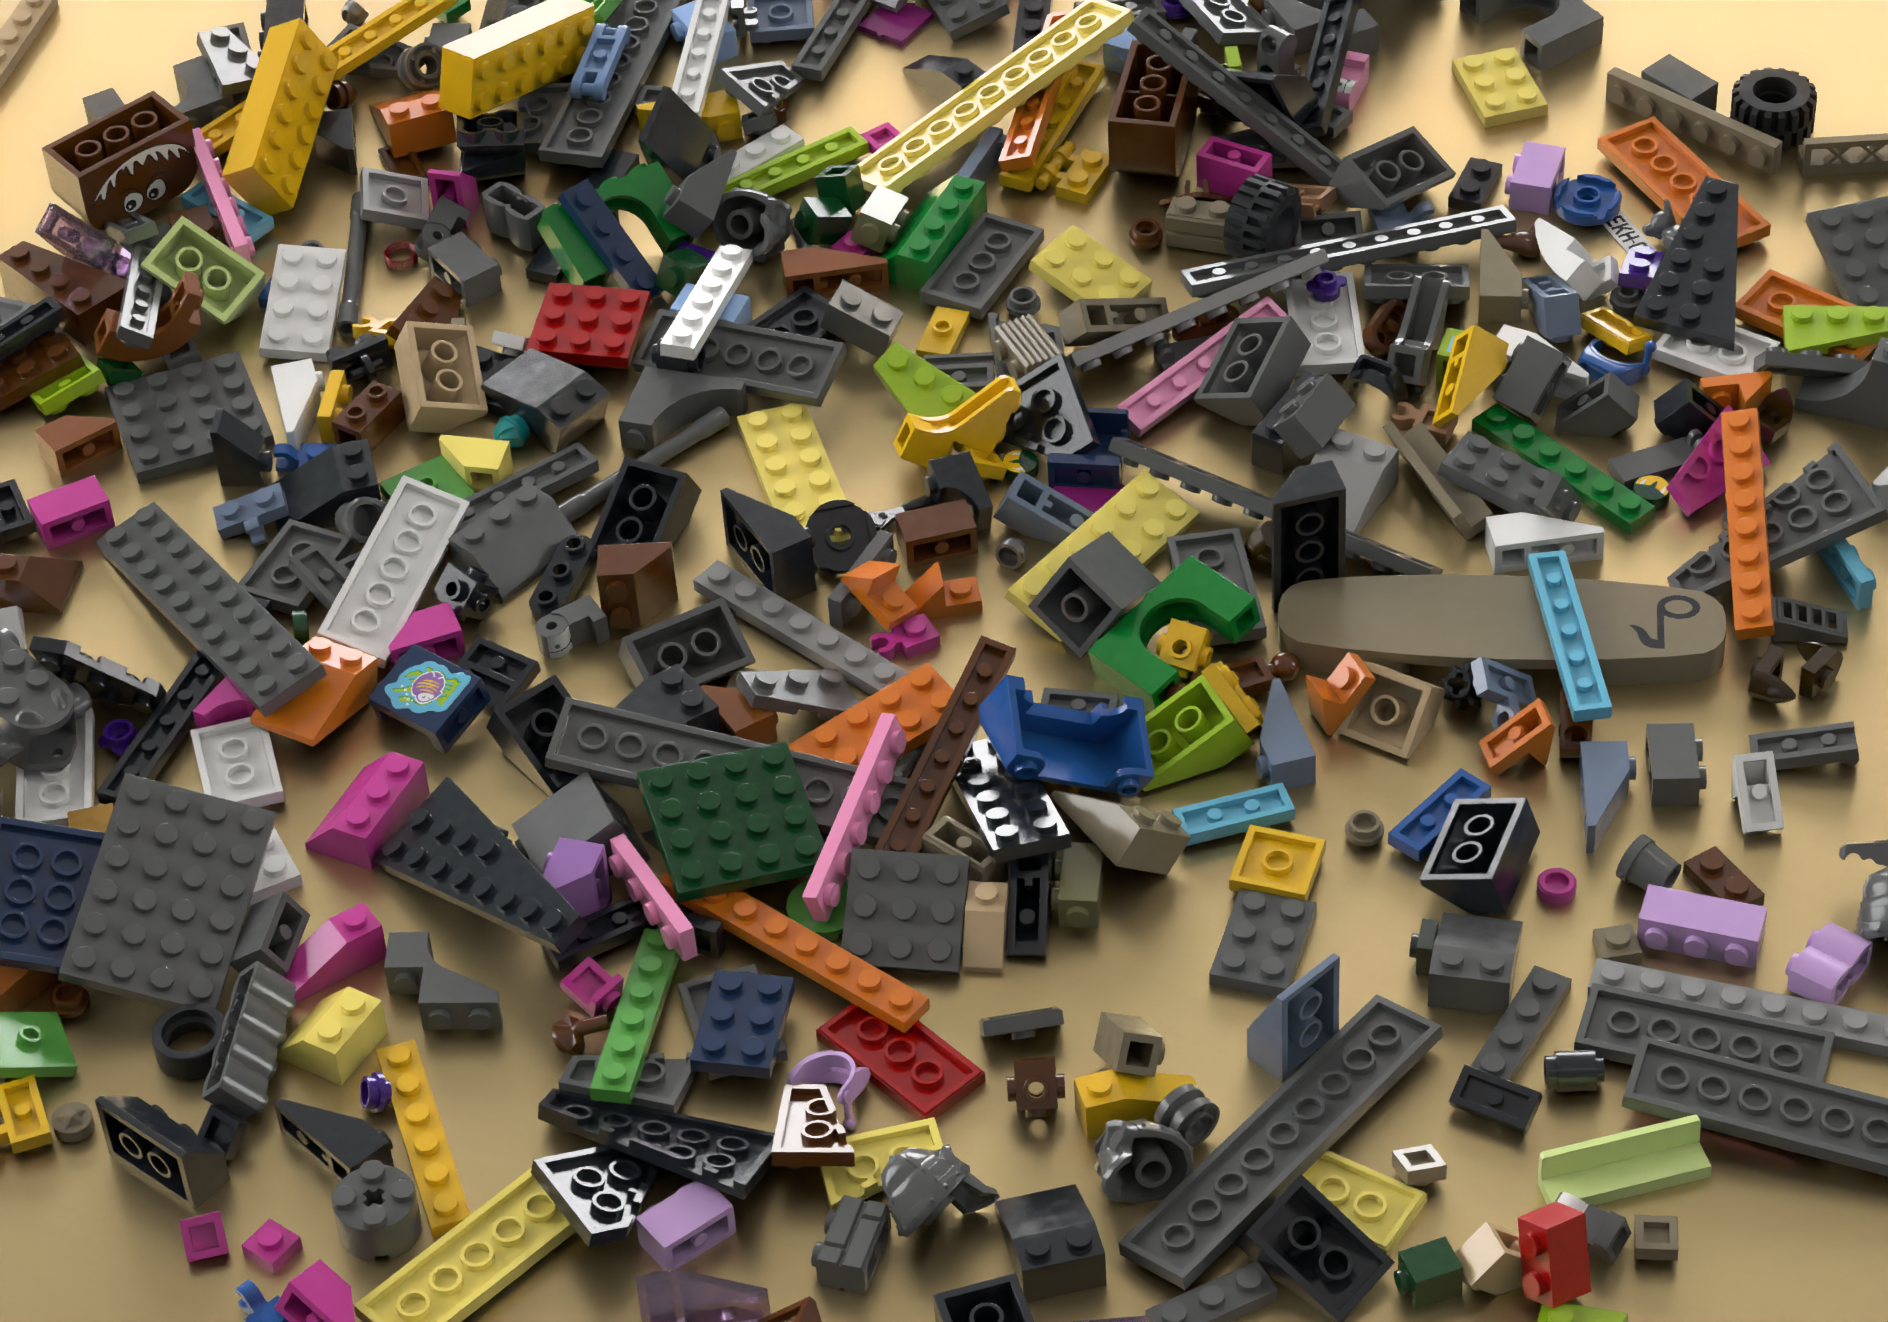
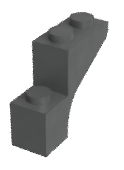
M1264 0V10H1262L1261 16L1270 25H1275L1295 35L1297 38L1294 57L1312 50L1322 10L1295 0ZM1361 8L1357 11L1347 51L1369 55L1379 51V24L1364 8Z
M1416 275L1414 278L1401 328L1395 342L1390 344L1387 359L1388 363L1395 365L1399 369L1405 383L1414 385H1426L1432 350H1438L1441 344L1452 281Z
M389 932L384 963L389 994H419L418 1006L423 1030L503 1029V1017L498 992L437 964L434 961L429 932Z

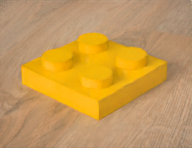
M1250 824L1229 878V890L1239 892V889L1242 888L1307 901L1326 851V839Z

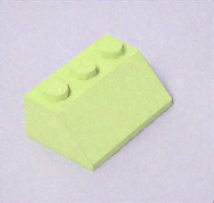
M181 216L141 263L142 269L174 291L185 271L198 274L200 289L204 293L200 309L223 325L244 315L256 301L265 286V272L184 216Z

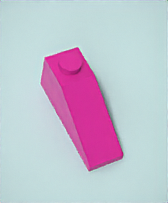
M362 902L329 918L297 948L288 973L282 975L296 985L294 996L296 1003L384 960L387 948L382 925L365 903Z

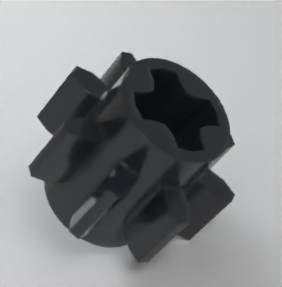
M1466 662L1464 669L1451 665L1452 672L1446 678L1441 679L1446 689L1443 698L1455 701V708L1466 710L1468 703L1480 708V700L1483 698L1476 695L1473 687L1471 664ZM1465 683H1468L1467 689H1464Z

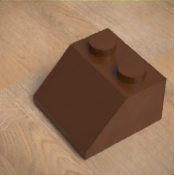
M672 542L598 545L597 583L601 609L607 616L609 629L642 627L678 601Z

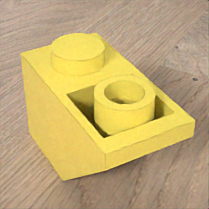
M440 435L439 443L442 456L475 493L511 475L513 462L509 441Z

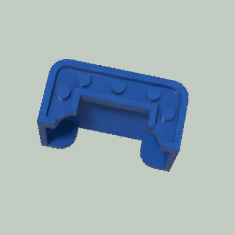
M1006 675L978 708L981 726L1006 771L1018 779H1033L1118 793L1120 796L1130 797L1137 795L1154 778L1142 698L1125 696L1122 699L1123 705L1113 709H1107L1106 703H1099L1091 712L1035 703L1032 690L1025 689L1023 677Z

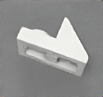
M1773 751L1733 756L1732 799H1738L1743 834L1775 831L1785 828Z

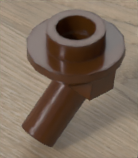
M606 1014L583 1020L567 1016L563 1020L557 1021L552 1026L554 1045L565 1054L572 1056L580 1055L585 1049L584 1035L609 1030Z

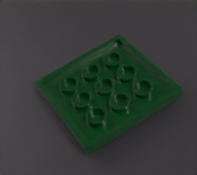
M786 741L637 771L636 781L678 903L812 874L824 847V841Z

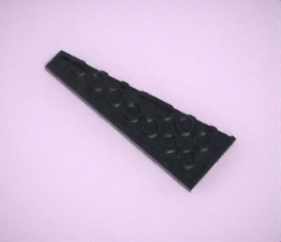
M446 777L420 807L409 815L407 821L383 844L381 850L372 858L381 870L560 954L569 947L588 925L569 902L449 777Z

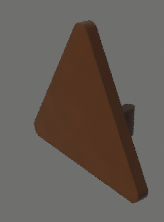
M1206 179L1202 181L1203 192L1190 193V180H1186L1184 185L1185 194L1175 196H1191L1195 200L1207 202L1221 200L1231 203L1233 199L1230 196L1209 193L1208 181ZM1173 197L1159 200V205H1170Z

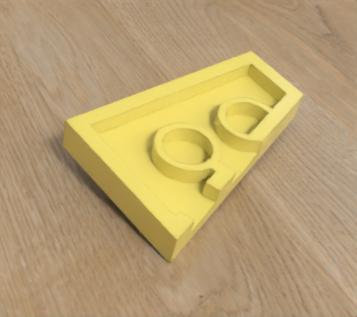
M935 1117L846 1136L848 1145H851L854 1151L855 1167L819 1166L830 1209L837 1210L841 1197L844 1195L865 1200L882 1191L881 1173L887 1165L890 1155L898 1154L908 1148L941 1149L943 1143Z

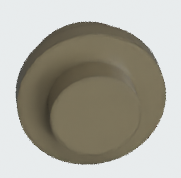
M1360 810L1350 816L1345 825V835L1355 845L1371 846L1377 844L1383 838L1384 825L1376 813L1369 810Z

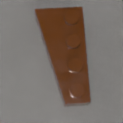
M22 241L0 254V274L4 288L21 301L34 305L50 295L63 307L68 316L67 319L59 324L60 328L85 347L95 341L94 332L105 310L108 308L120 312L126 282L123 278L26 241Z

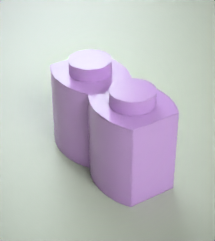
M1832 922L1827 923L1821 930L1815 929L1807 941L1806 948L1800 954H1793L1786 966L1785 974L1789 976L1787 989L1809 1000L1837 1005L1849 987L1859 979L1868 967L1871 960L1873 942Z

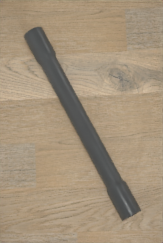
M360 191L354 193L351 199V223L342 303L339 307L337 331L347 337L353 336L352 325L358 324L360 313L359 297L368 223L367 220L360 219Z
M718 406L695 420L688 428L636 460L660 466L700 440L707 439L730 424L729 415L722 407ZM619 470L583 493H578L558 505L569 523L582 517L591 508L608 498Z

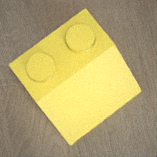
M349 986L323 998L277 1050V1058L343 1086L388 1033L382 1000Z

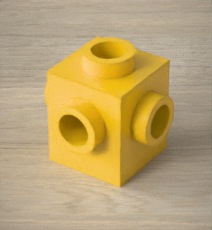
M1171 618L1167 633H1162L1159 637L1156 655H1159L1161 660L1176 669L1180 679L1187 680L1189 674L1200 672L1209 666L1213 655V648L1209 647L1213 634L1207 628Z

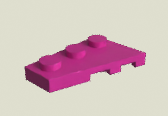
M1728 405L1721 413L1730 412L1733 409ZM1721 413L1666 487L1687 517L1726 493ZM1762 451V461L1764 470L1771 464V462L1765 455V453Z

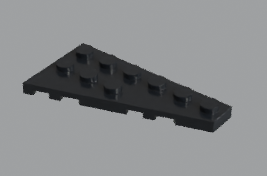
M1705 176L1634 313L1633 325L1734 351L1739 184Z
M555 1088L547 1094L538 1106L539 1120L745 1200L772 1166L771 1150L775 1135L772 1132L633 1104L594 1101L590 1099L589 1095Z

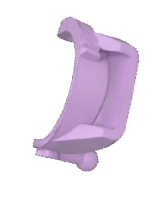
M832 1049L816 1052L801 1060L788 1074L787 1084H843L838 1092L837 1099L844 1106L845 1119L842 1125L844 1129L851 1131L856 1127L851 1102L864 1090L871 1073L867 1067H856L854 1060L848 1054L833 1051Z

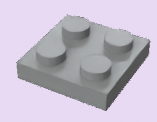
M362 167L359 177L360 219L373 223H385L408 229L422 230L429 217L428 178Z

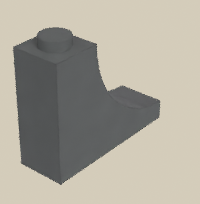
M1881 337L1873 358L1863 368L1854 373L1836 378H1812L1805 376L1796 395L1794 409L1888 430V339Z
M645 366L618 420L621 446L650 451L659 446L675 430L694 422L718 406L722 407L729 416L745 415L748 409L745 381Z

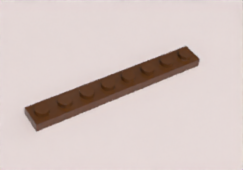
M981 635L874 850L919 853L922 847V837L932 827L981 727L978 708L1007 675L1014 661L1017 648Z

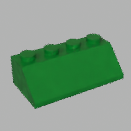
M955 174L925 194L909 216L903 229L899 231L894 244L890 243L880 256L881 258H887L889 284L920 292L983 211L987 212L986 182Z

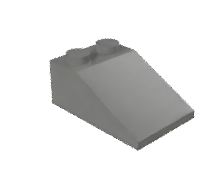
M1338 428L1324 447L1316 451L1310 464L1333 460L1346 487V529L1359 534L1398 482L1399 449Z

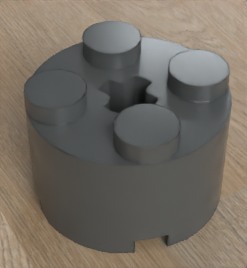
M369 1160L364 1162L360 1169L351 1172L343 1178L332 1192L331 1199L339 1236L343 1247L352 1256L365 1261H375V1257L385 1255L392 1259L406 1253L418 1241L421 1233V1214L416 1189L412 1179L402 1170L383 1165L378 1160Z

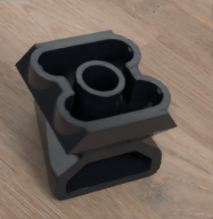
M505 109L494 113H484L471 120L457 115V147L461 150L459 172L475 177L476 181L526 174L524 112Z

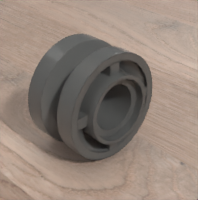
M424 42L404 50L397 61V73L401 82L413 91H424L440 85L442 49L433 43ZM420 60H422L427 67L426 74H424L420 70Z
M1184 1084L1171 1091L1162 1100L1155 1112L1154 1122L1180 1132L1181 1136L1194 1148L1212 1133L1218 1123L1220 1111L1218 1106L1209 1098H1206L1196 1085Z

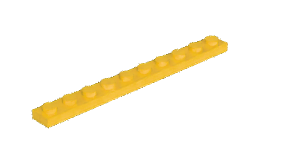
M401 0L332 44L328 48L339 59L333 81L339 80L457 4V0ZM246 100L200 129L205 140L211 139L215 158L230 150Z

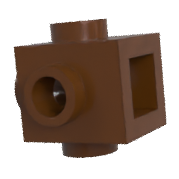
M1055 1056L1014 1059L1015 1077H1007L1008 1102L1016 1101L1017 1111H1025L1026 1118L1050 1116V1109H1058L1057 1099L1065 1098L1064 1074H1056ZM1033 1082H1040L1044 1088L1040 1093L1035 1094L1029 1091V1085Z

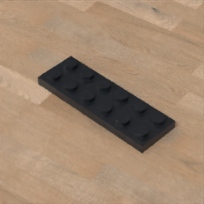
M988 738L974 741L953 782V786L993 862L998 864L1071 848L1070 833L1042 783L1039 780H1021L1010 775Z

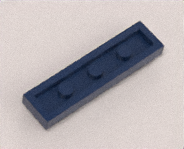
M588 179L583 180L559 195L558 201L622 289L650 291L651 300L660 296L665 291L655 285L656 273Z

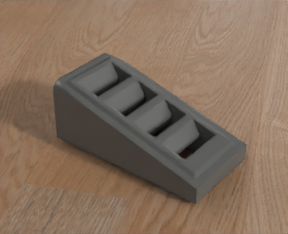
M1772 597L1775 635L1771 636V641L1848 643L1847 612L1789 598ZM1829 623L1836 624V629L1830 628Z

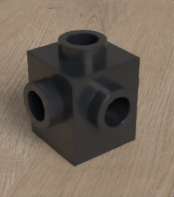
M448 562L432 595L443 603L449 602L457 619L466 621L467 617L483 620L491 608L499 588L487 580L489 574L484 570L472 565L466 567Z

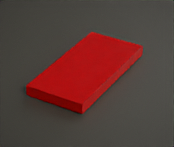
M852 1003L816 1029L818 1041L830 1050L844 1052L851 1056L856 1067L869 1068L871 1073L869 1081L917 1120L933 1117L937 1119L986 1082L983 1070L919 1020L906 1033H903Z

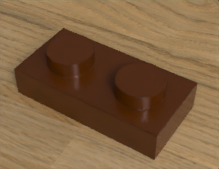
M1716 846L1684 862L1683 873L1705 895L1758 906L1764 905L1765 894Z

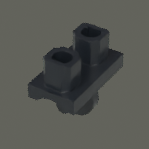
M368 332L359 336L352 347L343 349L337 345L326 351L330 371L345 370L347 385L363 378L370 384L372 381H377V372L393 366L388 351V339L383 333L374 337Z

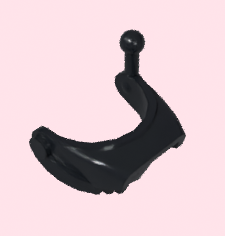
M1367 354L1359 356L1351 373L1343 383L1345 390L1352 394L1356 392L1359 382L1369 384L1386 394L1394 402L1396 409L1398 402L1411 404L1424 391L1421 385H1414L1411 389L1412 392L1408 395L1404 378L1399 369L1393 364Z

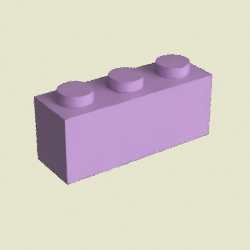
M1648 884L1638 918L1637 939L1640 946L1756 969L1765 935L1768 907Z

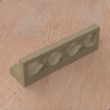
M1888 133L1804 138L1803 145H1798L1797 158L1802 177L1887 172Z
M1392 421L1383 426L1395 448L1399 449V454L1464 539L1468 541L1484 530L1486 517L1494 516L1480 496L1437 474L1440 464L1447 454L1422 421L1403 435Z

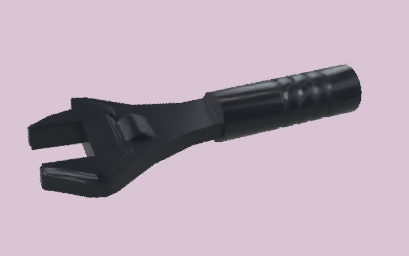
M925 495L893 509L867 513L872 517L876 530L885 531L891 523L895 522V514L936 504L933 497Z

